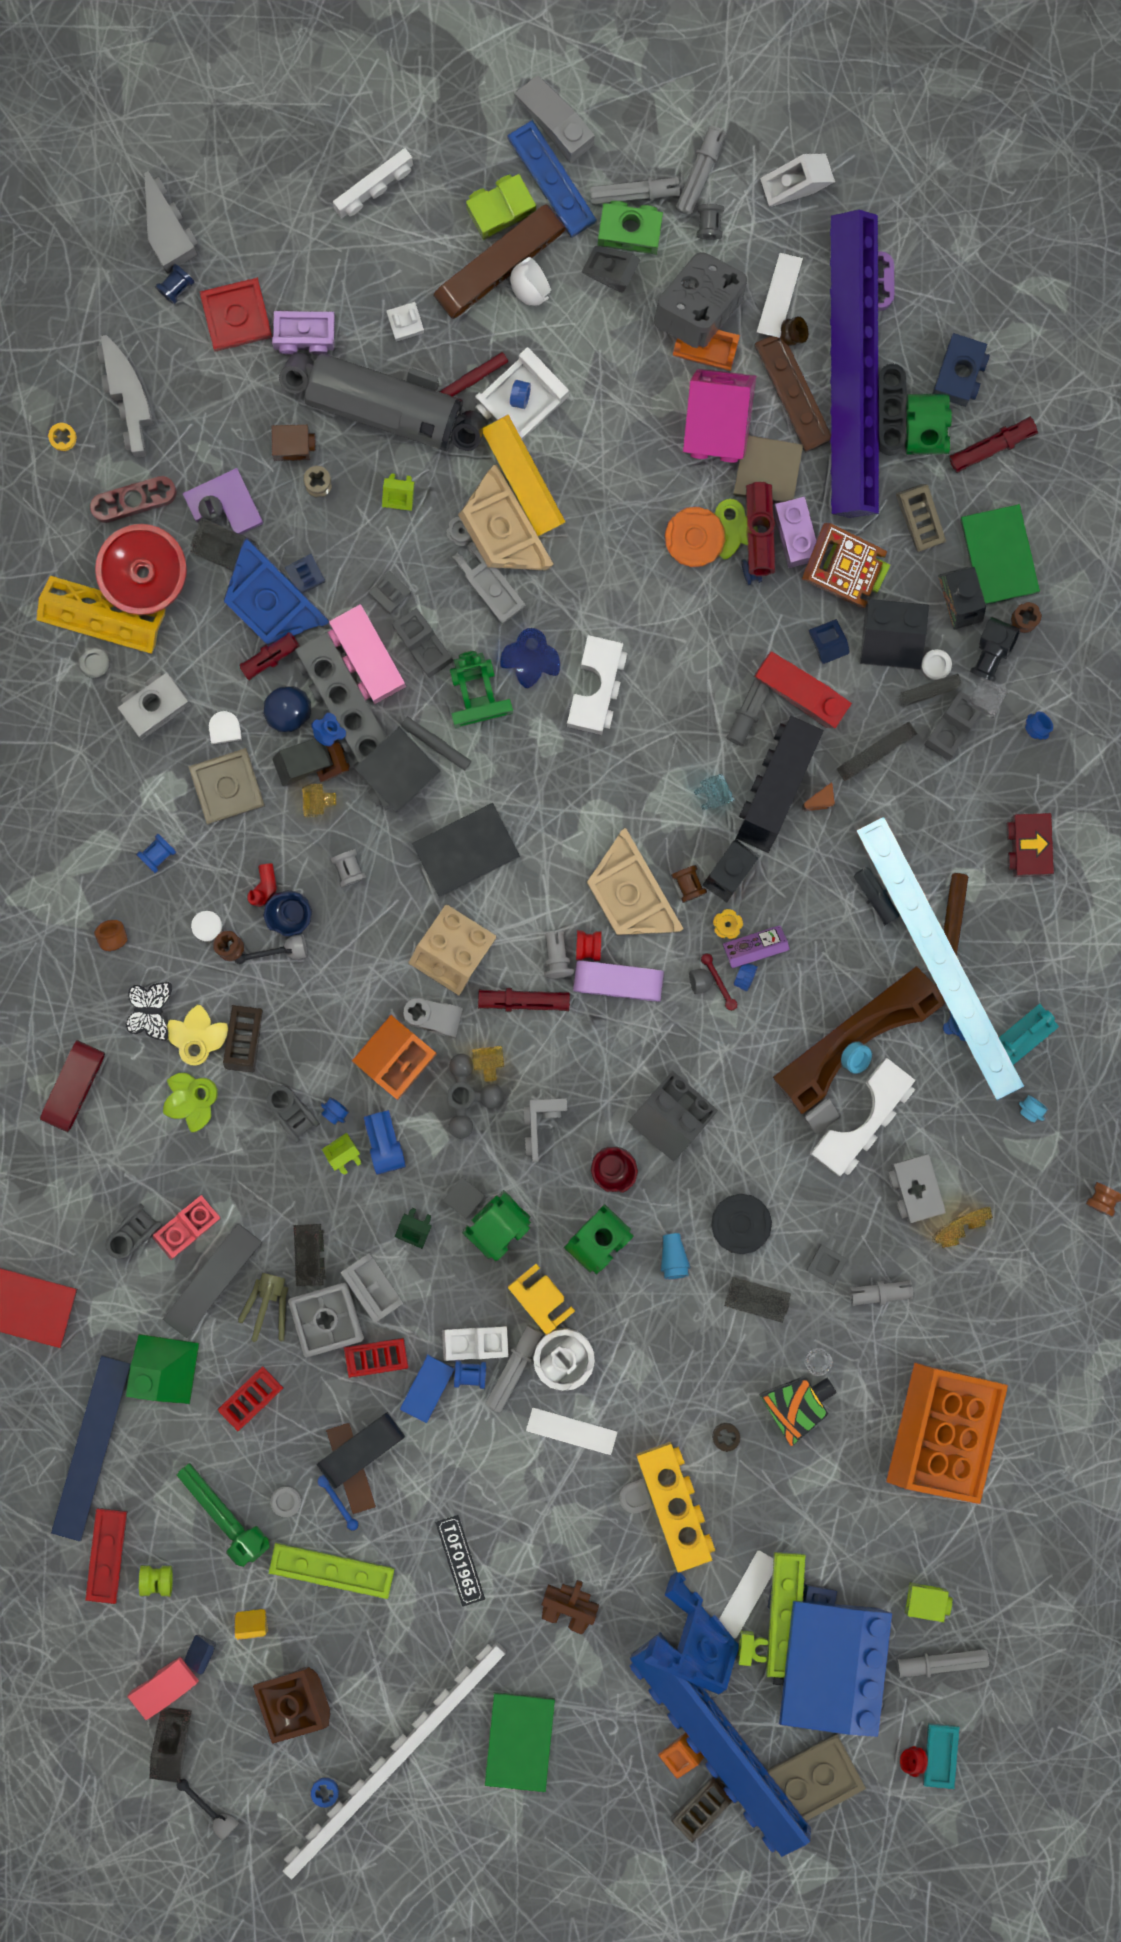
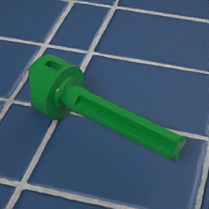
M191 1463L187 1464L176 1474L226 1536L233 1541L226 1554L235 1565L244 1567L248 1562L256 1561L270 1548L267 1536L258 1526L245 1531L241 1523Z

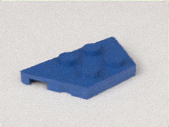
M246 537L243 540L224 602L266 644L281 639L288 632L296 635L304 630L328 624L329 619Z

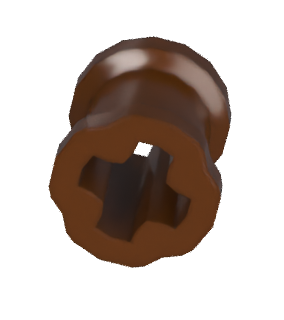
M1031 602L1020 604L1012 613L1011 625L1020 628V633L1031 632L1041 621L1042 614L1039 607ZM1025 611L1030 613L1029 618L1031 619L1027 624L1022 622L1023 617L1021 616Z
M696 865L671 875L673 879L677 880L682 892V903L707 894V890L702 888L696 871L698 868Z

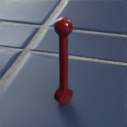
M709 953L703 954L701 962L707 965L725 998V1007L731 1011L737 1008V1001L731 999L712 963V955Z

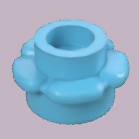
M1028 1095L1024 1102H1019V1105L1022 1107L1020 1113L1025 1118L1034 1123L1037 1119L1045 1120L1043 1116L1048 1108L1040 1101Z

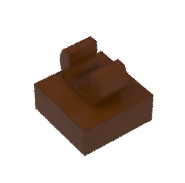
M339 742L326 746L333 765L317 772L320 782L329 781L349 771L350 764L346 762L343 754L345 751L341 748Z

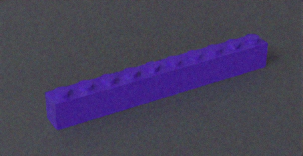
M860 209L832 215L830 228L831 506L833 515L848 518L879 514L878 215Z

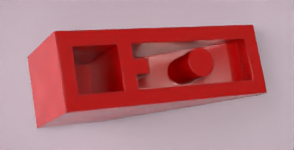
M770 651L754 675L756 679L825 728H836L852 704L826 684Z

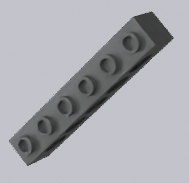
M325 632L295 649L299 657L294 659L302 676L308 673L312 679L313 684L309 685V688L317 702L322 699L325 702L328 710L323 712L324 715L326 713L334 714L340 727L345 729L346 736L342 740L339 739L346 754L353 752L358 762L353 764L355 768L366 758L360 753L361 745L365 742H373L378 747L386 739V736L331 638ZM322 663L332 666V673L326 678L316 675V668ZM337 689H342L347 693V699L342 704H335L330 699L331 694ZM353 715L359 716L362 719L360 728L357 730L347 729L345 722L348 717ZM357 771V773H358L359 777L361 778V780H364V778H363V777L360 775V773ZM373 787L368 791L376 807L382 804L385 811L391 808Z

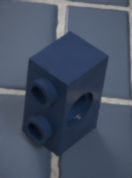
M953 333L932 394L949 395L950 402L966 407L970 399L975 400L981 384L976 382L978 372L985 371L990 357L989 354L985 353L988 344ZM957 365H965L969 369L970 375L968 377L958 376L955 372V367Z

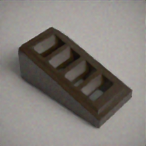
M232 1005L223 1059L225 1069L255 1072L263 1013L261 1008ZM238 1017L254 1019V1024L237 1022ZM236 1030L252 1031V1036L236 1034ZM234 1043L250 1044V1048L235 1047ZM233 1054L248 1056V1060L233 1058Z
M710 1778L670 1817L673 1824L691 1843L733 1802L724 1790L726 1786L719 1778ZM712 1787L724 1798L721 1803L709 1792ZM704 1796L715 1807L712 1811L701 1801ZM695 1805L706 1816L703 1820L692 1810ZM686 1814L697 1825L694 1829L683 1819Z

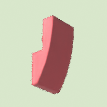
M200 1195L179 1212L176 1217L153 1234L152 1238L172 1260L220 1220V1217L204 1197Z
M179 1657L158 1670L153 1678L133 1689L127 1697L144 1719L147 1720L185 1694L199 1680L182 1658Z

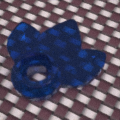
M536 628L523 630L518 635L517 641L507 645L501 654V667L515 668L517 679L524 688L533 686L541 677L542 672L557 676L560 671L558 652L553 647L547 645L544 633ZM530 638H534L538 642L537 646L533 649L526 646V641Z

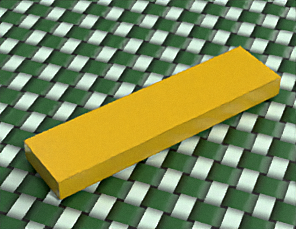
M509 414L482 428L489 446L537 536L565 523Z

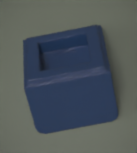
M837 619L809 630L822 664L849 654L848 641Z
M195 1635L184 1662L196 1673L203 1674L216 1648V1642L201 1635Z

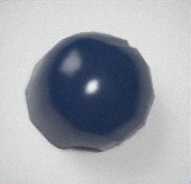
M296 686L279 687L273 690L265 699L263 715L268 725L278 732H293L310 718L311 701L306 692Z
M286 890L276 893L265 904L263 917L270 931L278 932L283 936H293L302 933L308 927L313 911L305 896L296 891Z

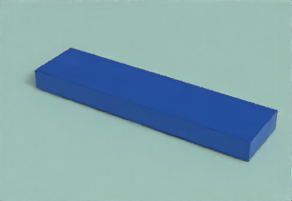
M533 120L507 135V139L557 217L566 226V231L571 238L597 222L592 211Z

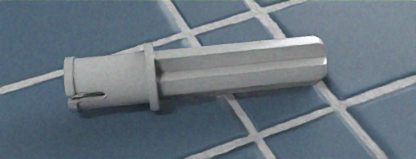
M711 125L708 127L701 148L695 152L697 155L676 205V208L682 213L690 215L693 212L713 163L718 161L716 156L727 134L718 127Z
M678 176L651 180V177H648L647 181L592 186L590 188V198L594 205L610 203V201L624 202L650 199V202H652L653 198L680 196L679 187L667 188L668 186L679 185Z
M527 1325L516 1348L511 1349L513 1353L486 1401V1405L496 1412L503 1410L527 1363L533 1361L531 1356L536 1349V1345L544 1335L538 1329Z
M985 1649L931 1656L924 1653L923 1657L897 1659L899 1679L926 1675L927 1678H930L931 1674L989 1667V1655Z

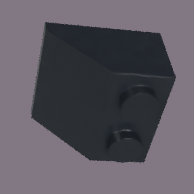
M868 599L864 615L860 664L920 670L927 634L929 605Z

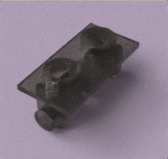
M321 1224L293 1225L296 1286L324 1285L323 1279H326L324 1258H320V1252H324L323 1233L325 1231L321 1230Z
M732 1277L724 1306L783 1323L789 1308L791 1293Z

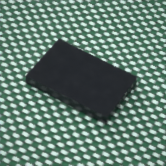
M493 802L412 843L439 898L520 857Z

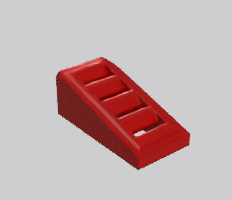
M404 1337L344 1347L349 1378L409 1368ZM391 1346L396 1347L398 1363L392 1364ZM378 1348L384 1349L386 1365L380 1366ZM366 1350H372L374 1367L368 1368ZM360 1351L362 1369L356 1370L354 1352Z
M262 1366L217 1410L235 1430L240 1431L284 1387ZM261 1378L273 1391L268 1394L256 1381ZM250 1386L263 1398L260 1403L247 1390ZM241 1395L254 1407L251 1412L238 1399ZM234 1404L245 1417L240 1420L229 1406Z

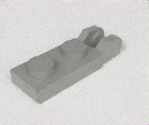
M472 541L467 547L472 556L480 563L476 568L471 570L463 556L458 553L452 558L465 574L466 580L503 625L525 608L526 605L497 568L486 565L475 543Z

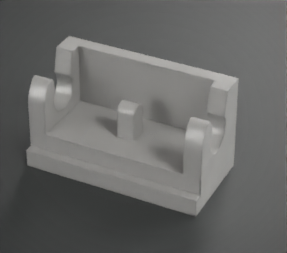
M370 1253L340 1272L374 1323L403 1304V1301Z

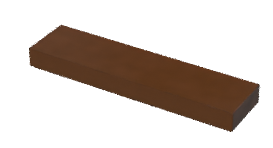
M782 335L780 338L769 336L754 344L756 351L793 429L803 445L804 452L807 453L830 442L831 433L790 347L784 342Z

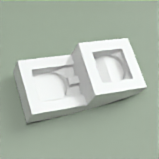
M506 1326L442 1330L443 1356L445 1361L508 1357Z

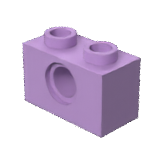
M805 497L775 504L773 512L788 568L807 564L816 544V537Z

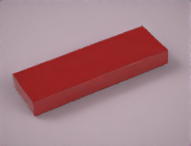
M96 1509L85 1601L117 1603L128 1511Z

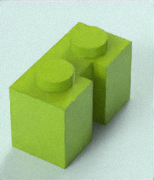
M511 174L506 175L496 181V188L489 192L485 191L484 188L473 192L469 196V200L466 201V209L483 240L524 220L536 211V204L520 174L513 177Z

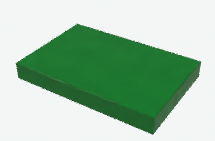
M1020 504L960 518L971 567L976 569L986 605L1040 592Z
M494 1692L485 1786L546 1792L555 1698Z

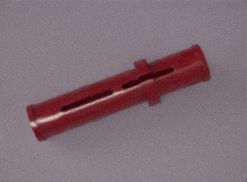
M1031 416L1006 428V426H1003L994 435L949 455L950 463L954 471L959 473L967 467L977 464L1005 449L1011 450L1021 441L1037 435V426Z
M506 988V991L482 989L478 991V1009H505V1012H511L512 1009L569 1012L570 992L512 991V988Z

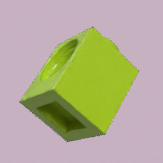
M909 1582L904 1613L909 1617L944 1622L945 1615L950 1616L953 1598L948 1597L949 1592L946 1588Z

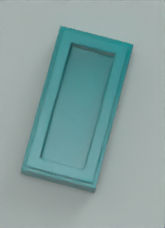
M928 1723L926 1741L928 1765L924 1772L923 1786L955 1789L959 1726Z

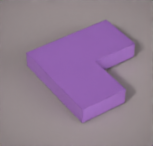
M237 468L183 493L196 522L204 519L199 513V502L202 498L211 495L221 501L224 512L236 536L263 524ZM211 500L206 501L205 503L210 515L214 514L215 510L212 507Z

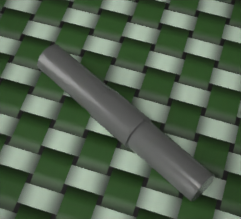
M408 716L402 722V728L423 741L434 751L443 755L464 771L469 767L472 761L449 746L438 736L429 732Z

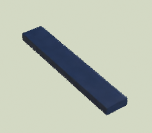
M104 1355L100 1358L51 1534L82 1541L131 1366L129 1362Z

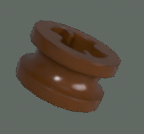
M223 931L215 938L213 948L225 961H235L243 954L244 943L234 932ZM228 942H233L230 945V950L226 951L225 949L228 947Z

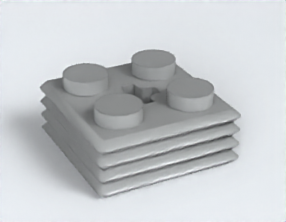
M347 1282L299 1295L288 1300L304 1357L307 1358L352 1345L364 1339ZM323 1311H326L328 1315L334 1316V1320L330 1323V1328H326L325 1324L319 1325L318 1319L322 1317Z

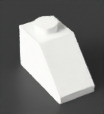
M803 154L760 178L769 206H776L814 194L835 182L826 154Z

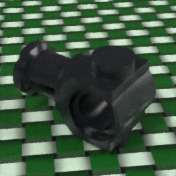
M991 617L980 638L979 648L982 650L976 666L972 667L970 672L995 682L996 677L994 675L1001 659H1007L1011 654L1020 635V628Z

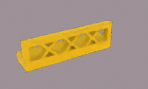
M50 576L39 597L36 620L152 654L156 646L158 629L163 621L166 609L148 614L155 617L153 622L140 619L139 616L141 615L112 611L110 607L114 606L104 597L101 590ZM53 588L66 591L67 594L57 595L51 593ZM81 599H94L96 603L88 604L82 602Z

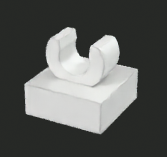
M415 302L387 310L396 342L424 333Z

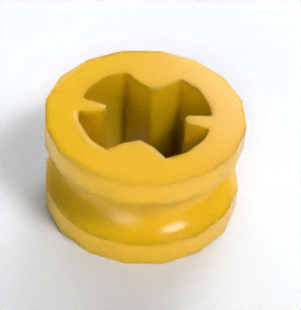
M66 423L55 424L51 427L48 434L49 442L59 451H68L73 448L77 439L74 429ZM58 430L63 433L67 430L70 432V435L67 436L70 441L67 444L63 442L57 444L55 442V439L58 438L55 435Z

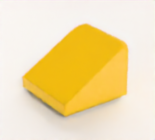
M264 1609L236 1613L235 1638L237 1640L263 1637L267 1634V1617Z

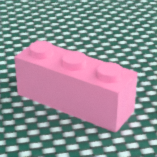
M361 604L329 621L332 630L328 631V634L336 648L340 645L343 647L347 656L342 659L350 674L357 672L362 681L357 686L365 700L371 698L373 703L376 704L406 687L405 682Z

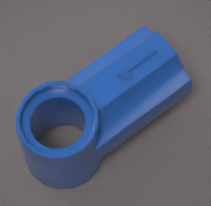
M389 1110L365 1116V1126L372 1147L370 1148V1154L376 1175L405 1168L406 1164L400 1142L396 1139Z

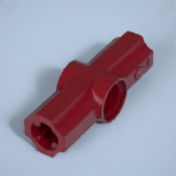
M754 482L746 485L748 573L755 576H767L775 573V521L773 518L772 484ZM761 525L766 527L768 531L758 533L753 527Z

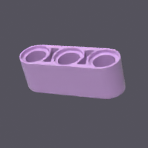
M577 961L573 991L660 1002L664 971Z

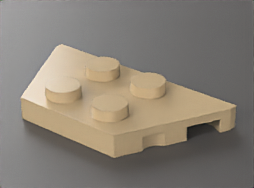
M493 465L458 514L488 567L548 570L554 565L498 465Z
M624 828L587 881L593 895L616 935L682 931L681 923L629 832Z

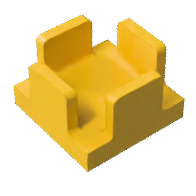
M535 1263L509 1284L508 1289L543 1332L548 1335L573 1314L575 1309L570 1306L553 1320L548 1316L550 1312L564 1302V1296L547 1275L539 1279L530 1288H526L523 1285L525 1280L540 1269L539 1265Z

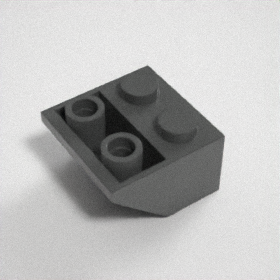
M672 1071L628 1122L674 1162L693 1142L718 1110L686 1083L684 1079Z

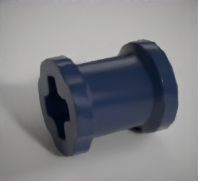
M176 264L172 267L173 271L162 283H157L155 286L174 305L178 301L177 297L185 288L195 283Z

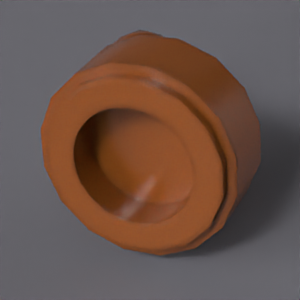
M118 920L105 921L94 931L97 943L104 951L117 950L123 947L128 940L124 925Z

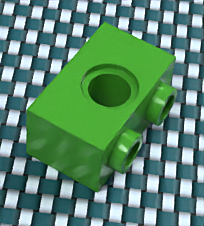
M610 201V204L603 203L598 246L657 255L663 212L657 211L656 207L649 205L633 208L628 207V204L622 201ZM632 220L639 225V228L634 232H628L622 225L626 221Z

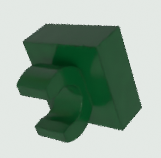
M412 1208L408 1215L404 1213L395 1237L423 1249L432 1227L430 1225L431 1215L427 1214L424 1221L414 1218L416 1209Z

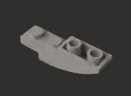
M107 335L100 336L102 345L97 346V353L100 364L105 363L107 374L102 375L104 392L110 393L113 401L123 400V402L118 403L121 421H127L128 432H123L126 450H131L135 458L145 457L147 454L142 427L154 425L146 394L134 369L122 351Z

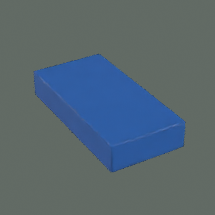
M427 1355L400 1410L427 1423L455 1368Z

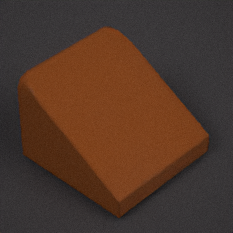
M830 783L802 805V810L831 809L835 805L833 783Z

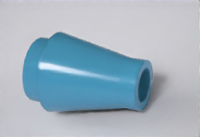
M679 1233L663 1235L661 1272H664V1278L679 1279L688 1277V1269L691 1267L681 1241V1235Z

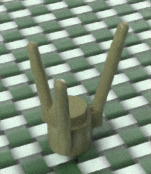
M262 1273L260 1280L256 1279L254 1289L238 1318V1322L243 1323L258 1294L260 1298H263L251 1338L252 1342L258 1340L269 1300L276 1302L278 1296V1339L281 1342L284 1341L286 1296L288 1292V1287H284L285 1278Z

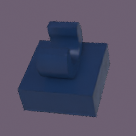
M312 554L285 567L292 583L302 593L326 582Z

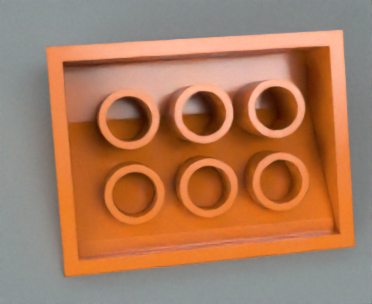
M914 1363L886 1482L912 1491L980 1504L1008 1385Z

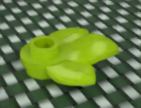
M735 499L721 501L714 513L720 518L725 528L726 541L720 554L725 560L736 552L740 543L748 546L746 537L747 516L745 515L743 505ZM731 508L736 512L734 519L728 520L725 518L724 512L726 509ZM757 526L753 527V529H754L756 532H758V527H757Z
M177 1073L167 1079V1083L173 1093L168 1096L164 1103V1115L173 1119L186 1118L190 1132L199 1131L211 1119V1105L215 1103L218 1097V1089L215 1083L204 1077L195 1079L188 1073ZM199 1088L204 1089L206 1092L204 1099L198 1095Z

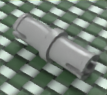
M911 1280L893 1283L877 1281L876 1285L850 1287L851 1305L871 1303L886 1305L888 1301L913 1299V1287H910L912 1285Z

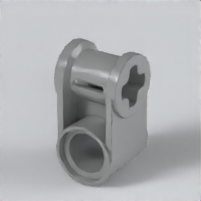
M414 998L406 1003L403 1017L405 1022L412 1027L456 1038L463 1008ZM415 1005H420L421 1011L425 1013V1017L420 1016L418 1021L412 1020V1014L408 1013V1010L414 1009Z

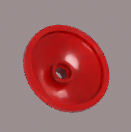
M134 524L117 530L106 539L97 555L95 574L102 594L113 606L129 614L148 615L165 609L179 596L185 584L187 565L180 545L169 533L153 525ZM141 568H147L149 573L147 577L140 578L138 571Z

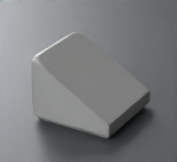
M824 1099L806 1113L803 1119L815 1134H819L839 1118V1114L830 1099Z

